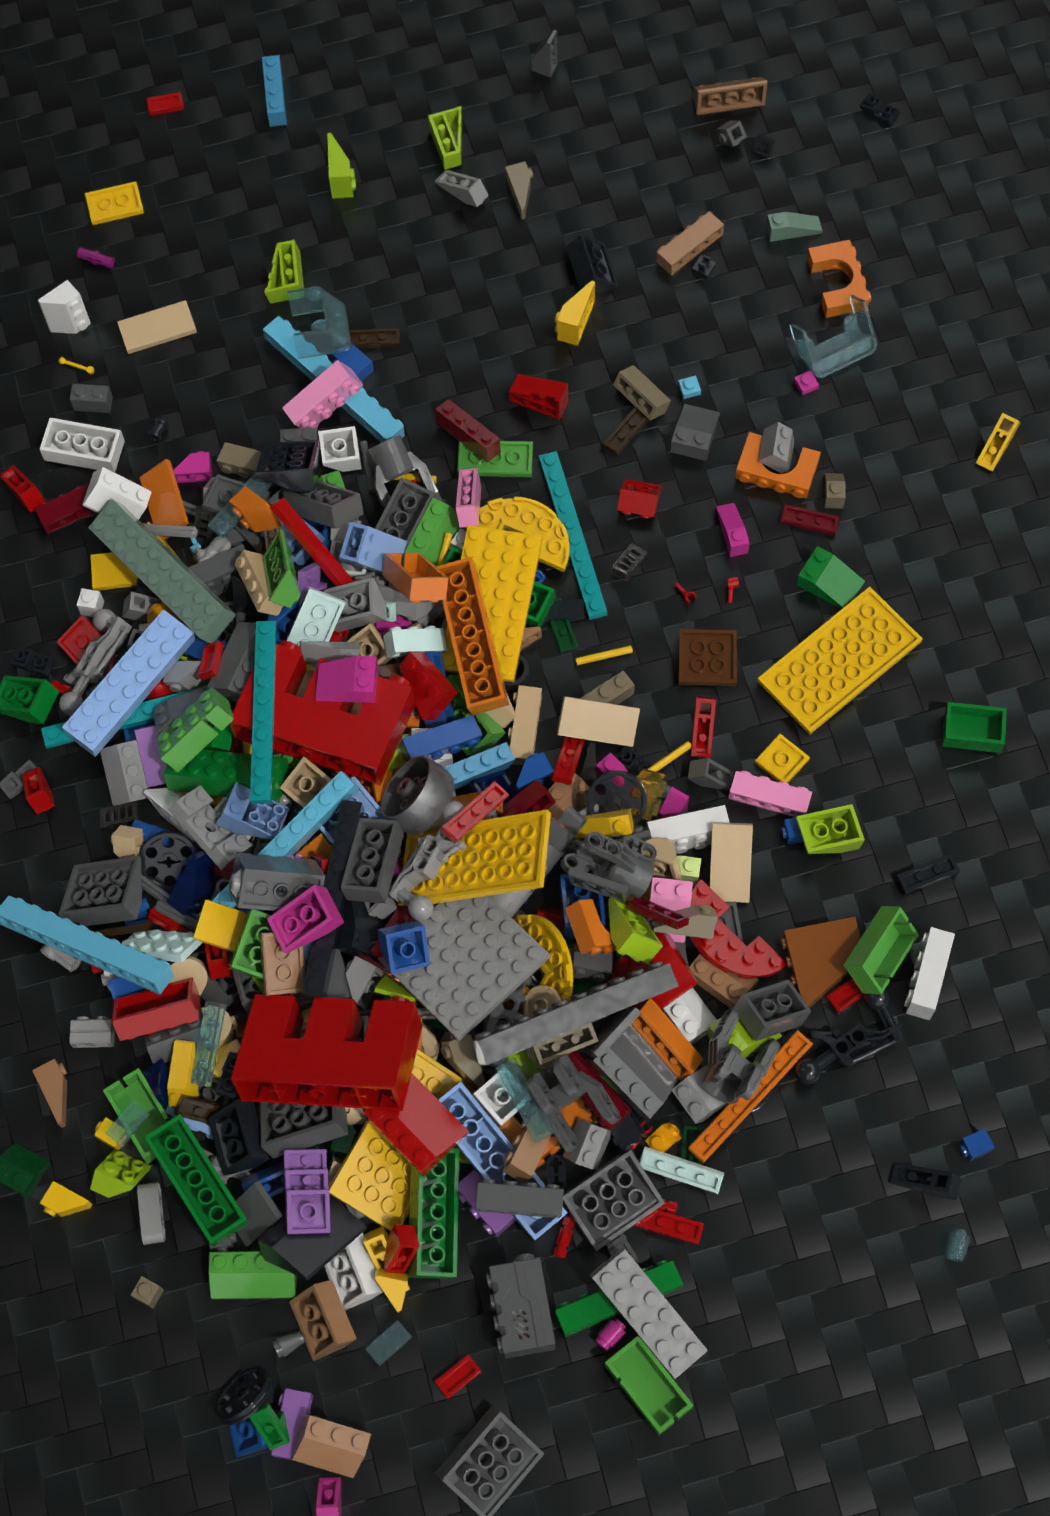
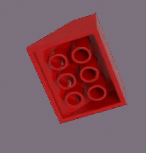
M656 932L655 934L663 946L649 964L660 961L663 964L670 963L679 986L652 997V1000L662 1010L696 986L698 982L672 937L667 933ZM625 954L612 964V975L604 983L609 985L608 981L617 977L624 976L627 978V973L637 969L646 970L645 966L648 964L642 961L636 962L629 955ZM637 1003V1004L632 1005V1006H630V1007H636V1006H637L638 1004H640V1003Z
M411 1074L403 1111L366 1109L363 1112L366 1118L423 1177L469 1133L454 1115L413 1074Z

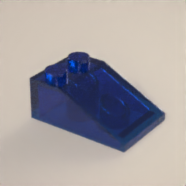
M205 851L192 856L166 901L183 916L195 913L203 908L205 900L211 901L210 897L214 891L215 863Z

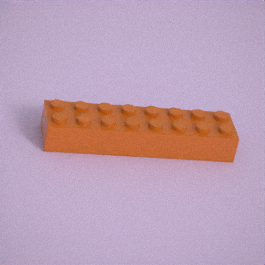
M468 557L436 566L440 572H443L448 577L446 600L442 601L467 709L471 715H476L508 706L509 701L477 567L473 558Z

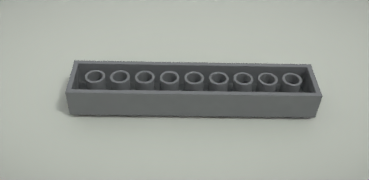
M660 961L645 966L646 970L637 969L627 973V978L623 976L608 981L609 985L607 986L600 984L590 988V993L580 992L570 996V1001H567V999L560 1000L551 1004L552 1008L550 1009L543 1007L533 1011V1016L531 1017L523 1015L513 1019L514 1023L511 1025L510 1023H503L494 1027V1032L484 1031L476 1034V1039L472 1040L471 1043L479 1064H491L679 987L670 963L663 964Z

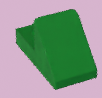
M267 1403L249 1417L270 1450L289 1443L290 1438L284 1411L275 1414L269 1403Z

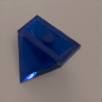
M161 1058L142 1073L158 1102L165 1109L169 1104L167 1085L170 1070Z

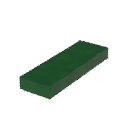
M561 597L555 598L554 601H561ZM568 619L562 621L549 620L560 653L579 647Z

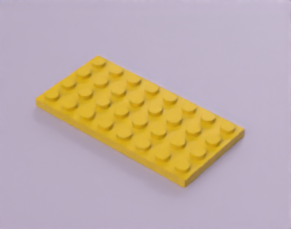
M467 526L461 559L472 557L476 564L503 680L514 683L543 537L486 527ZM447 623L445 632L447 651L441 653L445 672L459 674Z
M868 587L758 677L757 682L810 735L919 645L923 638L871 587Z
M548 810L482 820L460 839L466 844V848L464 850L459 849L453 855L451 854L448 857V862L441 865L434 880L422 881L415 885L410 893L415 897L419 895L426 896L433 904L543 888L551 813ZM440 828L428 829L417 835L407 833L402 869H404V865L418 847L419 838L426 837L427 834L435 837ZM398 902V906H407L403 902L401 904Z
M417 1049L412 1074L438 1100L459 1082H462L471 1095L476 1092L464 1079ZM367 1119L329 1185V1194L391 1232L395 1224L403 1225L410 1212L411 1163Z

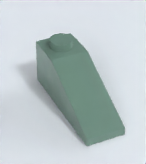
M781 212L769 214L767 217L766 228L770 242L822 233L818 216Z

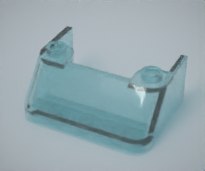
M318 286L288 291L292 316L324 311L325 317L324 320H317L311 325L312 331L294 334L298 359L345 352L351 348L346 309L343 302Z
M850 295L849 298L854 313L846 316L843 321L845 332L816 346L813 340L807 337L806 330L793 323L789 325L797 352L816 377L824 378L876 351L877 340L865 300Z

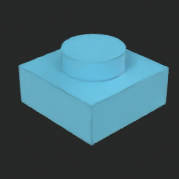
M696 376L678 380L683 399L701 395V389Z

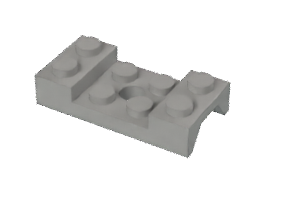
M200 785L176 800L168 810L221 870L235 858L236 852H247L252 844L243 834L233 833L216 825L219 815L210 806L213 799Z

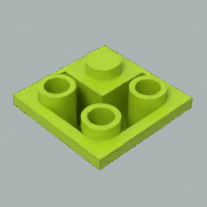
M114 1149L95 1169L90 1189L108 1198L130 1191L145 1176L151 1166Z

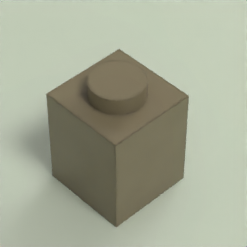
M141 1276L131 1296L153 1309L164 1289Z

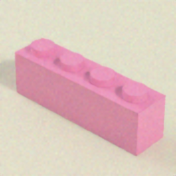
M478 468L459 470L456 499L459 526H476L479 524L481 482Z
M736 771L729 799L796 817L807 813L812 792L805 787L796 788L783 781L775 782L765 776L757 777L747 771Z

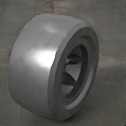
M417 756L408 760L397 770L385 788L381 800L382 815L387 820L399 821L402 830L411 835H417L428 830L441 818L445 807L452 799L454 791L453 776L440 764L425 756Z

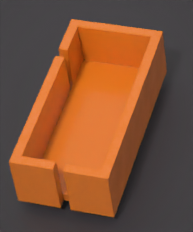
M384 553L382 575L410 602L420 603L421 600L439 602V600H446L448 577L443 572H440L421 553H404L402 566L401 553Z

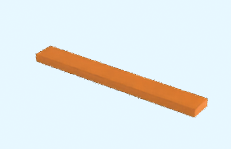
M797 1030L776 1053L767 1074L762 1077L752 1097L748 1100L741 1097L736 1104H729L690 1145L688 1150L704 1164L811 1048L813 1043Z

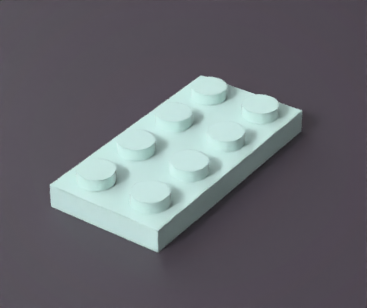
M309 587L286 641H290L300 648L301 641L329 642L346 601ZM311 663L310 670L315 671L318 664Z
M147 930L133 933L122 942V945L132 946L137 951L143 954L148 953L157 960L183 962L203 942L194 940L193 932L181 933L177 931Z

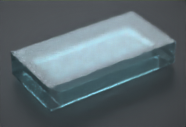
M132 1101L106 1131V1135L123 1147L150 1114Z
M397 1320L370 1344L366 1351L381 1366L409 1341L412 1336Z

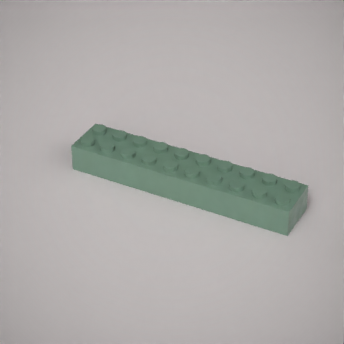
M111 499L88 527L200 639L210 644L214 643L236 616L210 588L124 505Z

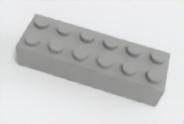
M623 1247L590 1274L591 1278L674 1379L708 1351Z

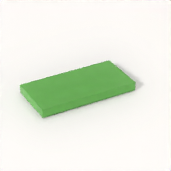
M459 441L458 476L459 470L478 468L479 476L532 477L533 442L500 441L501 453L487 463Z

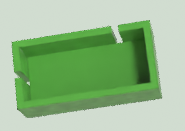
M213 687L208 691H204L200 695L199 700L188 706L180 718H176L166 731L159 734L157 745L158 749H160L161 760L177 772L186 766L219 734L208 722H211L222 731L234 720L229 700Z
M881 906L844 963V967L862 993L882 994L890 982L888 978L893 977L919 936L912 923L908 922L909 919L901 907Z
M138 1068L123 1077L128 1087L124 1088L118 1080L103 1091L141 1156L149 1164L157 1159L144 1137L170 1121V1118L145 1076Z
M639 1335L605 1362V1367L616 1381L621 1379L619 1385L658 1436L674 1424V1417L678 1421L693 1408L694 1405Z

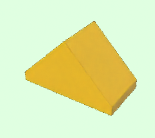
M376 1269L375 1280L396 1311H401L408 1283V1274L385 1273L384 1269Z

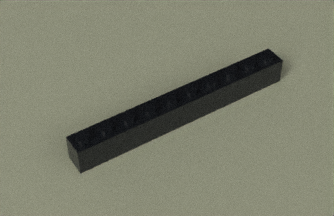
M342 800L324 885L341 917H343L346 898L340 888L359 819L363 818L365 811L362 802ZM340 926L312 942L302 991L305 1000L314 1001V997H327Z

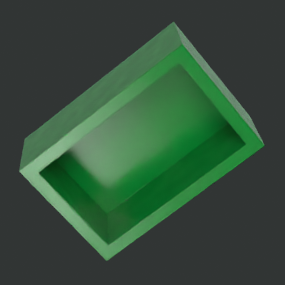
M948 702L944 711L942 747L1001 753L1005 745L1007 708Z

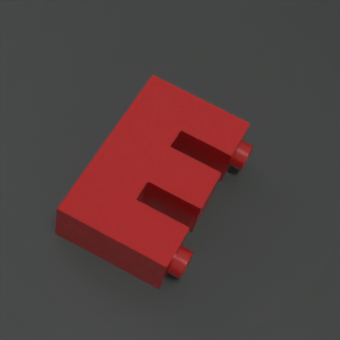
M286 640L280 641L279 645L276 644L273 751L300 760L306 757L313 764L338 772L342 771L347 775L355 776L356 778L381 786L415 707L413 688L410 686V682L398 675H389L388 679L378 676L375 703L363 702L357 716L350 713L354 702L315 700L319 664L330 662L322 658L319 660L303 698L296 696L307 672L303 653L298 645ZM254 668L233 711L234 720L230 723L234 738L251 744Z
M290 993L269 996L255 994L231 1077L241 1101L403 1111L423 1026L415 1002H411L409 999L401 996L391 997L389 1001L374 1000L364 1042H357V1040L359 1041L363 1021L354 999L314 997L304 1038L299 1039L304 1018L295 996H292Z

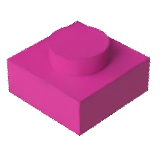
M811 371L794 377V382L801 395L819 388V384Z

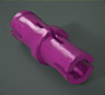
M80 247L77 252V258L90 261L94 265L99 264L112 268L114 265V257L100 254L97 250L91 251Z

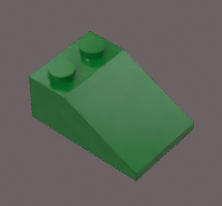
M818 546L801 570L797 580V586L840 609H843L855 599L865 583L859 575L835 555Z
M4 675L0 683V713L29 723L44 724L59 691L46 679Z

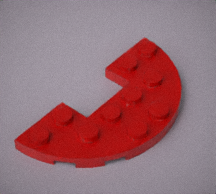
M702 879L696 884L692 890L690 907L708 905L714 908L718 917L713 939L691 937L695 947L706 960L725 973L731 972L744 979L767 978L775 975L787 966V962L760 936L746 946L719 920L730 907Z

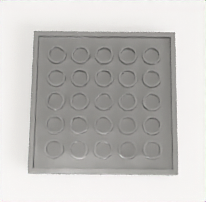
M489 896L443 902L434 907L433 914L429 919L422 922L419 921L425 925L430 965L392 975L460 1041L551 956ZM379 957V962L388 970L384 957Z

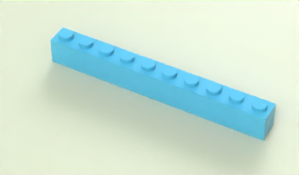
M278 316L263 328L265 339L310 380L314 381L332 365L326 354L320 353L311 341H306L302 333L298 330L295 331L286 319L283 320ZM363 387L360 388L357 394L351 395L346 400V403L341 406L381 443L399 435L401 438L405 436L403 423L399 419L395 420L389 410L382 408L374 397L368 396Z
M340 771L257 856L270 855L281 858L282 856L289 857L294 855L340 809L342 800H348L359 789V786L347 774ZM229 884L212 900V902L236 910L240 909L237 907L234 897L229 891Z
M8 896L0 905V925L160 995L174 977L170 964L165 960L159 961L148 953L143 954L132 946L122 945L116 939L106 938L100 932H92L84 925H76L67 918L62 919L51 911L46 912L35 904L30 905L21 898Z

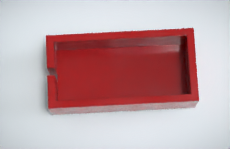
M189 978L168 984L160 995L150 990H145L115 998L112 1023L119 1040H131L137 1036L153 1034L159 1030L172 1029L175 1026L185 1023L191 1024L199 1020L201 997L194 979Z

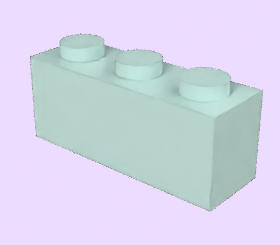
M417 626L401 629V627H394L383 635L387 658L406 657L410 651L424 653H444L447 651L443 628L428 626L424 629H419Z

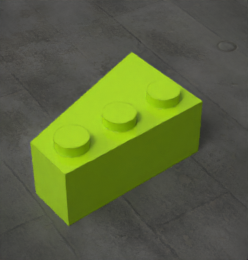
M461 106L428 115L429 130L444 169L460 166L462 156Z
M295 240L277 243L272 261V271L269 273L268 286L264 292L270 304L305 296L301 255Z

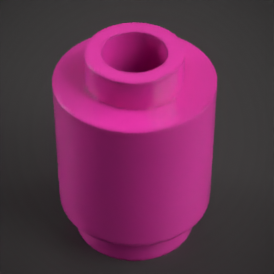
M610 1319L597 1334L598 1337L595 1342L608 1352L610 1349H614L626 1335L624 1331L626 1327L618 1319H615V1321Z

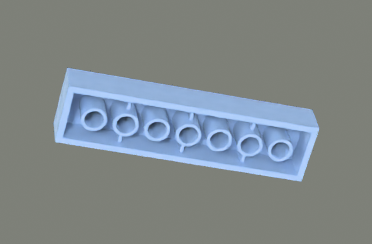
M163 609L63 725L64 733L96 757L195 641L194 632Z
M459 1082L439 1099L469 1131L456 1145L482 1179L495 1180V1184H503L504 1181L517 1182L516 1186H524L523 1183L503 1172L506 1165L503 1161L508 1152H512L514 1147L462 1082ZM535 1172L526 1182L537 1183L539 1188H545L544 1183ZM562 1208V1216L560 1218L514 1216L534 1242L564 1217L567 1212Z

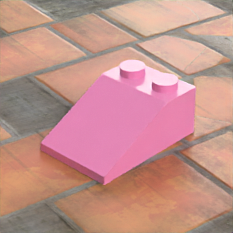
M652 877L648 900L672 911L688 908L691 905L693 882ZM646 917V921L650 925V918ZM668 934L674 942L685 943L686 936Z

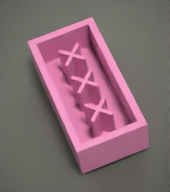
M337 360L282 408L294 425L300 428L318 427L319 423L323 419L329 418L337 407L343 406L351 395L357 394L363 383L350 367Z

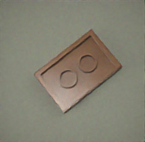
M274 932L260 933L264 995L302 992L305 981L303 946L284 954Z

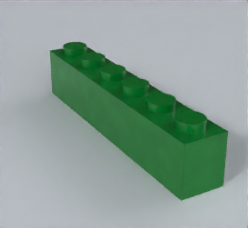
M663 1260L655 1264L656 1268L649 1271L648 1268L642 1269L663 1296L683 1287L682 1280L673 1261ZM600 1288L597 1289L595 1294L589 1295V1293H585L577 1297L578 1301L574 1303L564 1302L558 1305V1309L555 1310L565 1337L621 1314Z

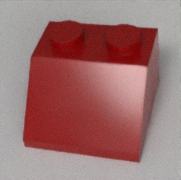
M625 479L620 490L617 510L627 515L634 513L640 514V517L643 518L654 517L662 485Z

